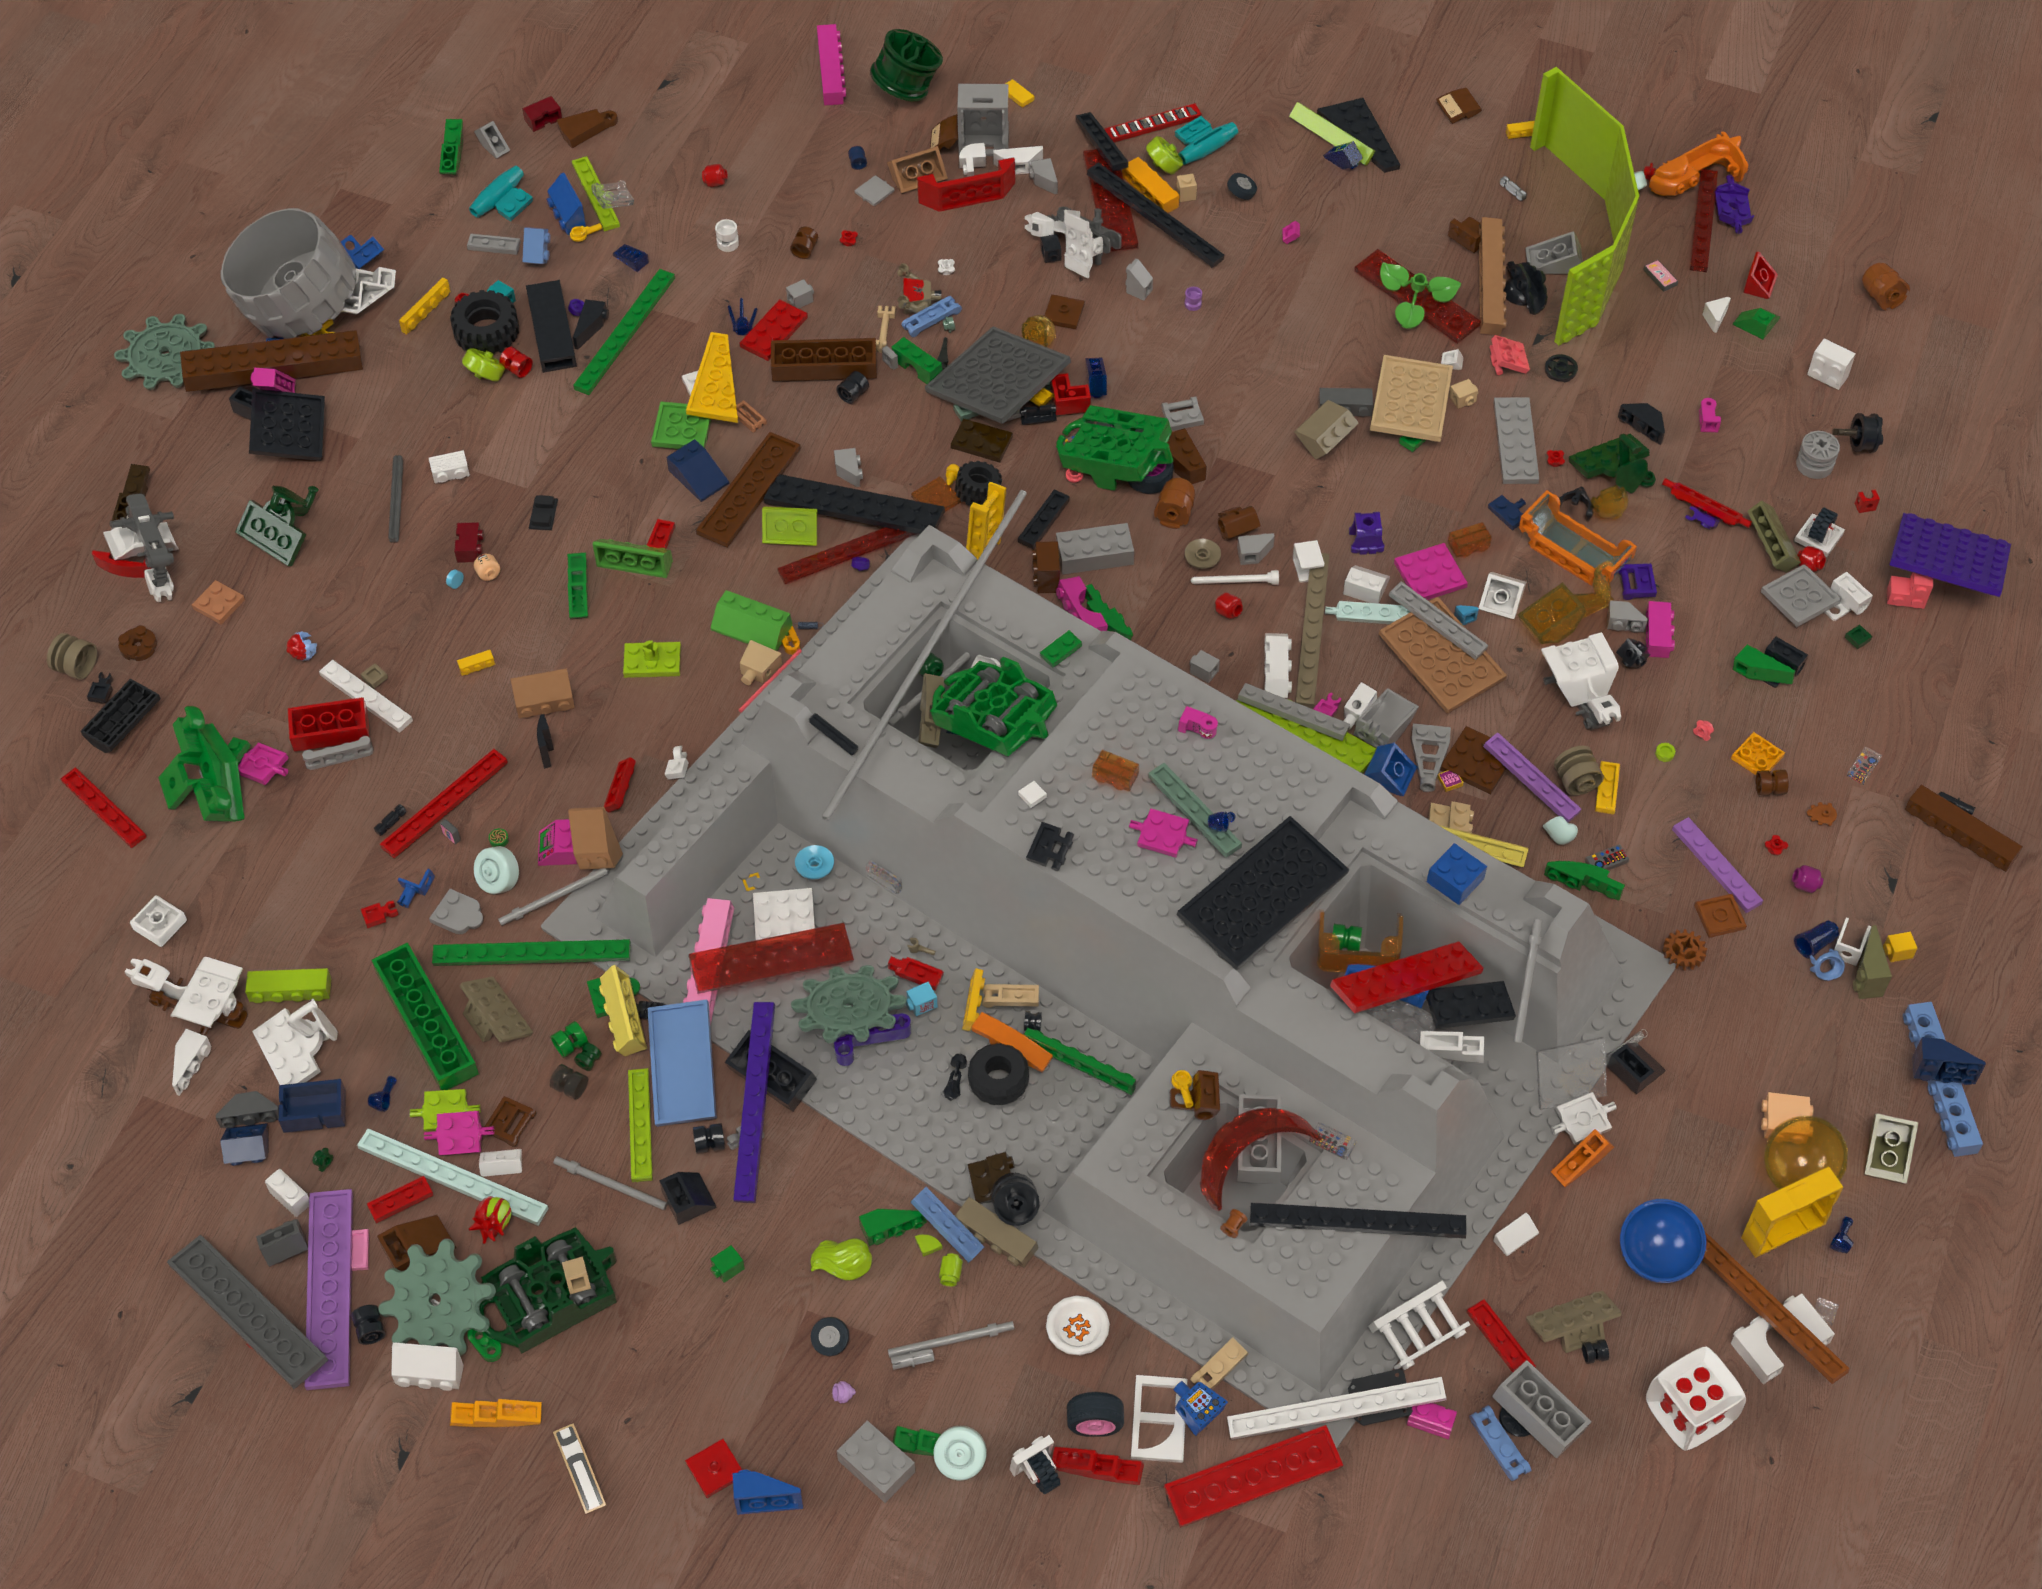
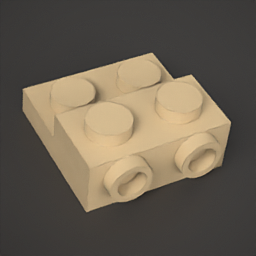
M1453 801L1450 806L1431 803L1428 820L1440 826L1472 833L1473 824H1469V822L1473 820L1474 811L1470 810L1471 805Z

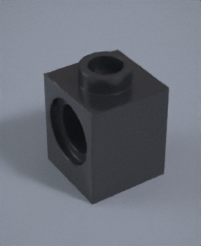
M1057 234L1040 237V249L1044 262L1061 261V245Z

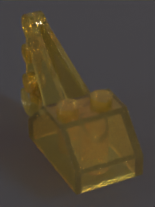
M1605 561L1596 568L1592 584L1595 593L1573 594L1562 582L1517 614L1519 620L1540 644L1562 641L1576 630L1582 618L1607 608L1610 600L1614 601V598L1611 596L1609 579L1606 575L1602 574V570L1609 565L1612 567L1613 563Z

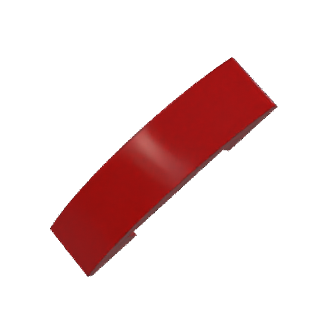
M92 551L96 565L118 576L145 578L144 571L151 569L150 567L147 568L145 559L143 563L114 560L110 552Z

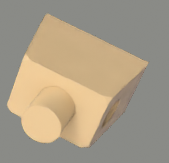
M750 640L740 661V670L743 675L741 681L746 685H751L754 680L765 683L782 666L781 653Z

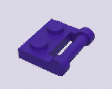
M1651 563L1623 564L1620 566L1618 572L1621 575L1624 589L1622 592L1623 599L1656 597L1657 590ZM1628 573H1633L1636 589H1631Z

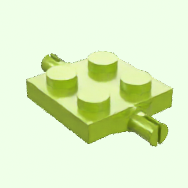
M466 1089L425 1091L422 1108L410 1109V1118L423 1117L424 1132L436 1131L437 1114L479 1111L481 1113L480 1104L468 1106L466 1102Z

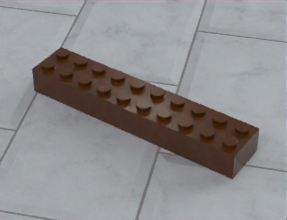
M357 330L180 352L182 377L186 392L253 384L251 382V374L254 372V368L276 369L292 378L363 370Z

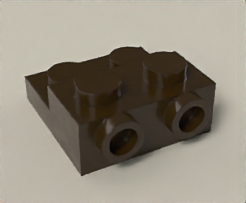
M1003 1152L988 1156L985 1160L968 1164L975 1201L980 1204L992 1202L991 1191L994 1183L1005 1174L1013 1173L1012 1169L1015 1168L1012 1156Z

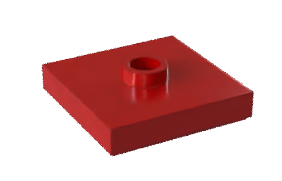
M724 1439L685 1460L687 1467L706 1498L733 1484V1473H738V1471L742 1470Z

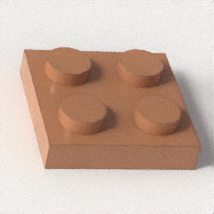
M215 580L192 604V608L222 625L245 601L244 595Z

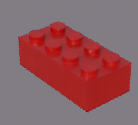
M364 697L288 708L289 739L294 752L359 741L363 736L370 738L368 709Z

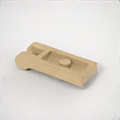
M986 984L983 987L984 998L982 999V1005L984 1007L1039 1006V985Z
M1232 1337L1190 1380L1194 1384L1202 1382L1213 1390L1249 1353ZM1207 1374L1212 1377L1209 1382L1204 1379Z

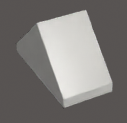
M1730 297L1705 303L1702 315L1715 333H1717L1728 310Z

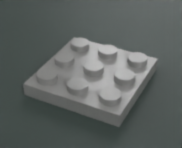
M1806 565L1796 568L1763 586L1761 589V593L1796 627L1837 606L1841 601V598Z

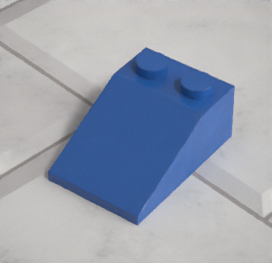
M740 1470L738 1473H733V1492L737 1515L803 1509L800 1488L755 1471Z

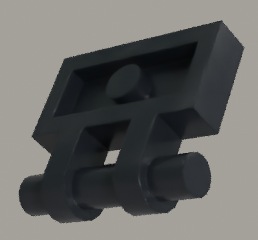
M1041 822L1026 856L1027 861L1046 867L1048 861L1051 860L1054 861L1051 868L1059 871L1061 865H1064L1066 861L1065 856L1068 849H1071L1073 845L1074 834L1067 832L1064 838L1060 836L1061 828ZM1056 844L1061 845L1058 853L1053 852Z

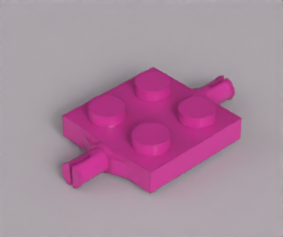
M258 742L252 750L244 754L241 763L238 765L239 775L266 785L275 774L282 776L288 774V769L282 766L289 757L282 751Z
M1150 808L1148 816L1143 823L1131 820L1129 828L1140 831V837L1137 842L1138 847L1177 858L1178 852L1184 844L1196 847L1198 839L1186 836L1189 819Z
M479 1111L437 1114L436 1131H425L424 1135L432 1136H424V1139H437L440 1156L481 1152L483 1135H494L495 1131L488 1130L495 1129L494 1126L482 1127Z

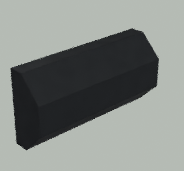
M129 679L81 730L82 736L102 752H111L161 699L160 695Z

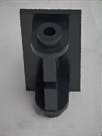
M1050 404L1041 405L1040 408H1036V406L1023 407V409H1020L1022 425L1057 421L1056 406Z

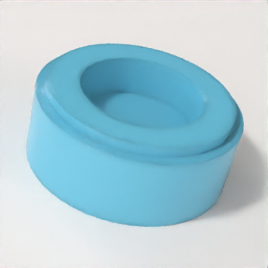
M456 569L452 570L447 575L446 584L453 589L458 588L463 582V573Z

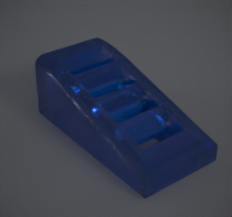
M626 244L613 253L614 257L636 272L649 263L648 254Z

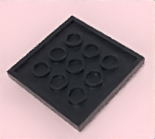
M253 388L249 454L322 461L325 396Z

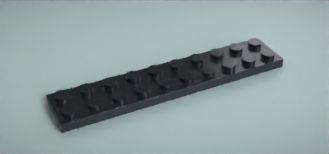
M781 474L776 477V480L764 496V503L786 508L817 509V514L921 534L928 525L937 529L945 513L944 506Z

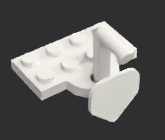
M311 999L310 1002L292 1014L286 1008L252 1031L280 1085L304 1083L321 1071L313 1056L319 1051L323 1041L329 1038L335 1041L338 1035V1031L318 1008L314 999ZM312 1011L316 1021L304 1020L302 1017Z

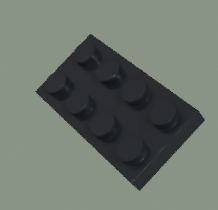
M1504 981L1431 989L1426 997L1436 1029L1510 1021L1516 1017Z

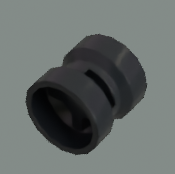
M1605 1339L1597 1340L1596 1343H1582V1353L1586 1364L1594 1363L1595 1360H1609V1349Z

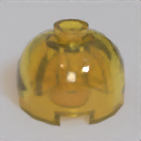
M1034 315L1027 318L1026 322L1022 324V336L1024 339L1048 347L1056 337L1055 325L1050 318L1044 315Z
M1617 486L1608 487L1601 490V495L1597 498L1592 497L1591 503L1595 512L1600 517L1613 520L1622 516L1629 503L1624 487L1618 489Z

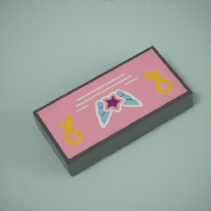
M1659 260L1644 266L1643 270L1663 292L1678 285V280Z

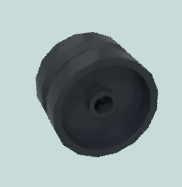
M1016 1172L1007 1173L1000 1177L993 1185L991 1191L992 1204L998 1218L1005 1224L1012 1226L1024 1225L1032 1221L1037 1215L1040 1207L1039 1196L1034 1183L1026 1175Z

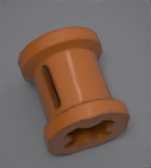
M1232 1209L1228 1220L1220 1226V1229L1227 1236L1237 1238L1239 1229L1248 1219L1239 1210Z

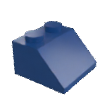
M1390 743L1377 747L1364 775L1380 783L1388 792L1404 796L1417 766L1395 743Z

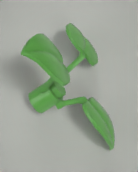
M1383 262L1380 270L1382 284L1391 291H1397L1401 286L1406 287L1412 283L1411 288L1415 291L1412 304L1403 302L1395 310L1397 321L1406 329L1418 326L1424 318L1423 307L1415 305L1418 292H1422L1425 286L1428 292H1432V297L1439 302L1452 300L1461 286L1459 281L1447 277H1435L1430 280L1428 285L1427 278L1422 273L1415 274L1409 280L1408 271L1400 265Z

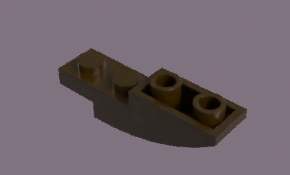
M131 464L123 493H119L111 521L120 520L121 517L127 519L126 507L128 503L126 497L128 495L143 494L146 496L148 490L146 483L150 473L149 466Z

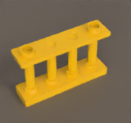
M993 482L988 483L987 500L983 505L973 502L970 506L966 549L977 559L981 556L1004 516L1006 487Z

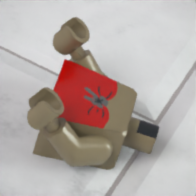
M905 263L898 267V276H905L903 278V295H900L897 300L900 302L898 304L899 308H904V314H916L931 306V301L942 300L941 290H931L930 281L923 280L912 272H908L909 267Z

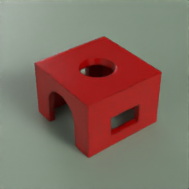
M1876 489L1871 490L1872 498H1866L1863 492H1858L1855 506L1859 513L1875 511L1877 509L1880 498Z

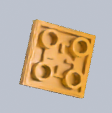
M1753 732L1732 754L1731 759L1756 775L1757 771L1760 770L1771 771L1784 757L1785 752Z

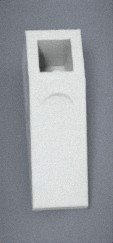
M188 1029L184 1031L175 1045L172 1086L178 1096L188 1087L190 1079L194 1073L198 1072L201 1062L211 1051V1044L206 1036Z

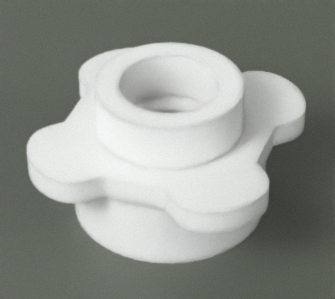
M953 259L939 260L938 271L943 275H950L955 271L953 267L955 261Z

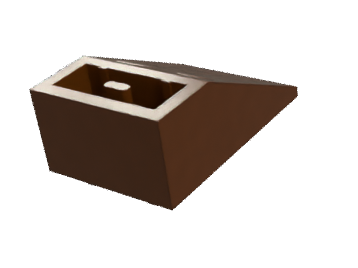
M438 1215L399 1224L377 1235L380 1245L391 1265L399 1271H405L410 1265L408 1249L411 1245H420L426 1255L432 1256L437 1253L439 1244L443 1239L452 1240Z

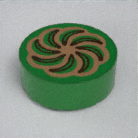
M497 828L490 832L489 842L491 846L504 847L508 844L509 837L504 829Z

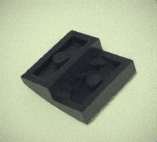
M541 714L537 725V741L544 769L551 767L548 752L554 750L545 714Z

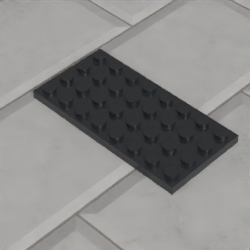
M1289 816L1179 909L1177 916L1235 970H1238L1347 875L1350 869L1295 819Z

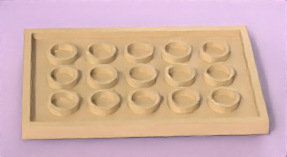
M1384 355L1370 430L1440 442L1453 366Z

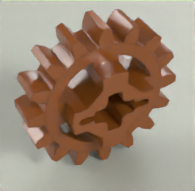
M1684 929L1683 933L1676 930L1675 935L1670 933L1668 938L1665 939L1662 949L1665 952L1664 958H1670L1669 964L1675 963L1676 969L1682 966L1684 971H1686L1687 967L1694 970L1695 965L1700 967L1702 961L1704 962L1706 958V942L1700 941V935L1695 937L1694 931L1689 934L1686 929Z

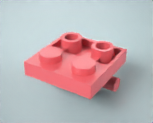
M1498 335L1491 339L1493 345L1490 346V358L1497 375L1503 374L1502 367L1524 374L1530 370L1523 343Z

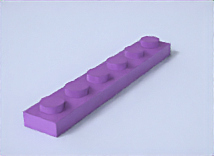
M1496 733L1485 742L1483 747L1558 816H1562L1567 823L1580 813L1582 809L1499 733Z
M1689 817L1673 826L1672 830L1723 888L1729 894H1733L1735 901L1746 913L1762 905L1763 899Z

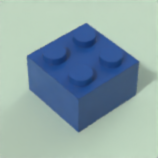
M1454 843L1430 867L1426 882L1460 905L1484 880L1487 866Z

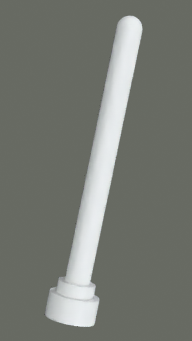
M1271 570V572L1261 575L1191 578L1192 584L1268 582L1271 585H1279L1278 570Z

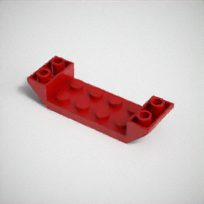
M1015 158L998 160V171L936 183L934 174L917 177L918 202L921 205L941 212L1003 199L1015 185Z

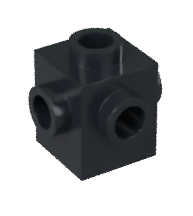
M1629 638L1616 651L1623 659L1622 663L1628 668L1644 666L1647 658L1650 656L1646 651L1647 647L1642 642Z

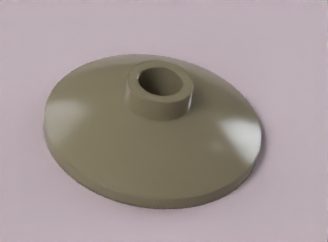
M1196 539L1186 546L1185 558L1190 565L1206 569L1215 566L1219 562L1221 550L1212 540Z

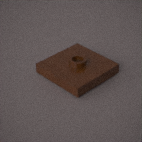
M1051 294L1043 323L1077 329L1085 301Z

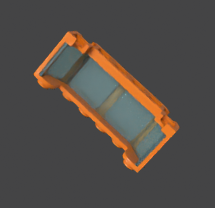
M1546 490L1520 519L1519 528L1522 533L1526 531L1531 540L1528 542L1530 547L1591 586L1596 585L1598 582L1609 584L1618 571L1629 560L1634 558L1637 546L1631 541L1622 540L1618 547H1616L1599 534L1592 532L1583 524L1560 512L1561 503L1559 497Z

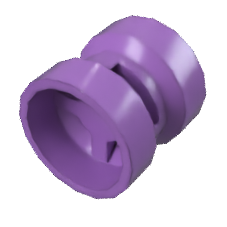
M1194 286L1187 288L1185 291V307L1190 311L1200 309L1202 305V290Z

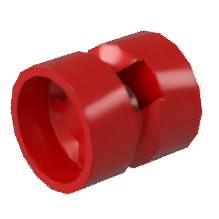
M511 346L502 352L499 363L506 370L511 371L519 378L525 377L533 365L530 357Z

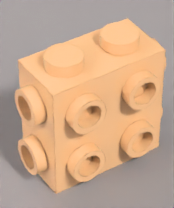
M1768 1092L1766 1100H1762L1761 1112H1764V1118L1761 1121V1130H1764V1138L1773 1141H1792L1796 1144L1806 1143L1808 1137L1813 1134V1123H1810V1118L1813 1116V1105H1810V1097Z

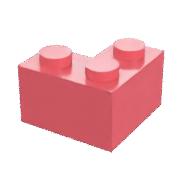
M1912 572L1910 578L1891 576L1887 586V604L1925 609L1933 588V578Z

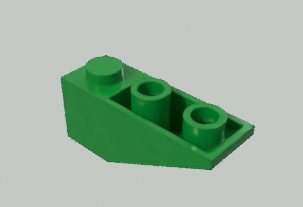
M1748 644L1734 658L1733 670L1748 679L1785 684L1793 683L1795 670Z
M876 1209L859 1216V1225L869 1246L882 1244L886 1239L893 1236L899 1237L906 1231L921 1228L927 1223V1219L917 1210Z

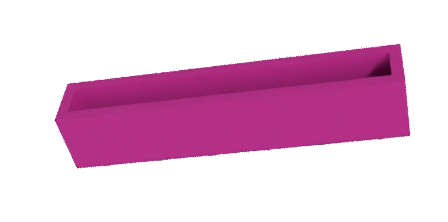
M836 24L817 25L824 106L844 104L843 97H846V87H842L845 86V77L841 76V74H844L843 64L840 65V63H843L842 53H839L842 52L841 42H838L841 40L840 31H837Z

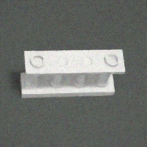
M1443 1280L1368 1326L1372 1333L1378 1330L1381 1333L1383 1332L1401 1362L1394 1366L1395 1370L1401 1367L1404 1370L1415 1364L1414 1359L1453 1336L1457 1339L1467 1333L1465 1329L1470 1326L1469 1321L1460 1326L1442 1298L1443 1294L1441 1292L1447 1288ZM1430 1299L1432 1302L1435 1301L1453 1330L1442 1336L1425 1309V1302ZM1411 1310L1419 1313L1435 1339L1428 1346L1424 1345L1407 1318L1409 1317L1408 1312ZM1397 1320L1398 1323L1401 1322L1418 1352L1409 1357L1407 1356L1390 1328L1392 1327L1391 1322Z

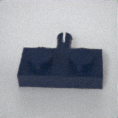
M1501 495L1488 504V509L1513 531L1520 524L1523 513L1519 509L1526 505V502L1521 498L1513 504Z

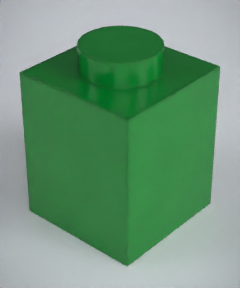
M732 1245L710 1259L712 1274L715 1278L720 1277L723 1283L745 1269L743 1259Z

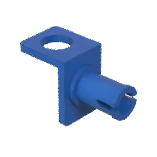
M427 869L419 885L398 878V882L405 889L397 903L402 907L405 905V908H409L415 893L425 896L435 878L433 872Z

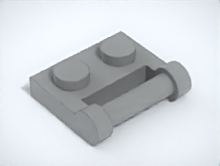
M1196 396L1190 397L1189 400L1161 404L1164 417L1169 420L1172 431L1204 425V418ZM1190 406L1192 407L1191 409H1186V410H1181V411H1177V412H1172V413H1170V410H1175V409H1180V408H1185V407H1190Z

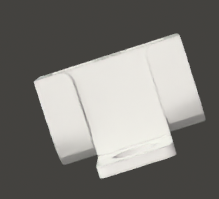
M1845 572L1834 579L1831 590L1841 598L1840 604L1835 606L1840 610V613L1833 614L1830 610L1824 613L1833 621L1838 620L1851 610L1859 615L1867 609L1873 595L1848 572Z

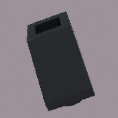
M1648 403L1622 404L1620 406L1619 419L1650 438V440L1659 445L1662 444L1665 434L1662 412Z

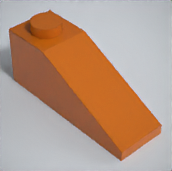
M1594 1129L1551 1173L1566 1187L1600 1162L1614 1146L1601 1132Z

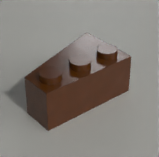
M1184 428L1172 432L1167 443L1173 457L1174 472L1179 477L1188 480L1191 484L1205 481L1207 466L1187 430Z

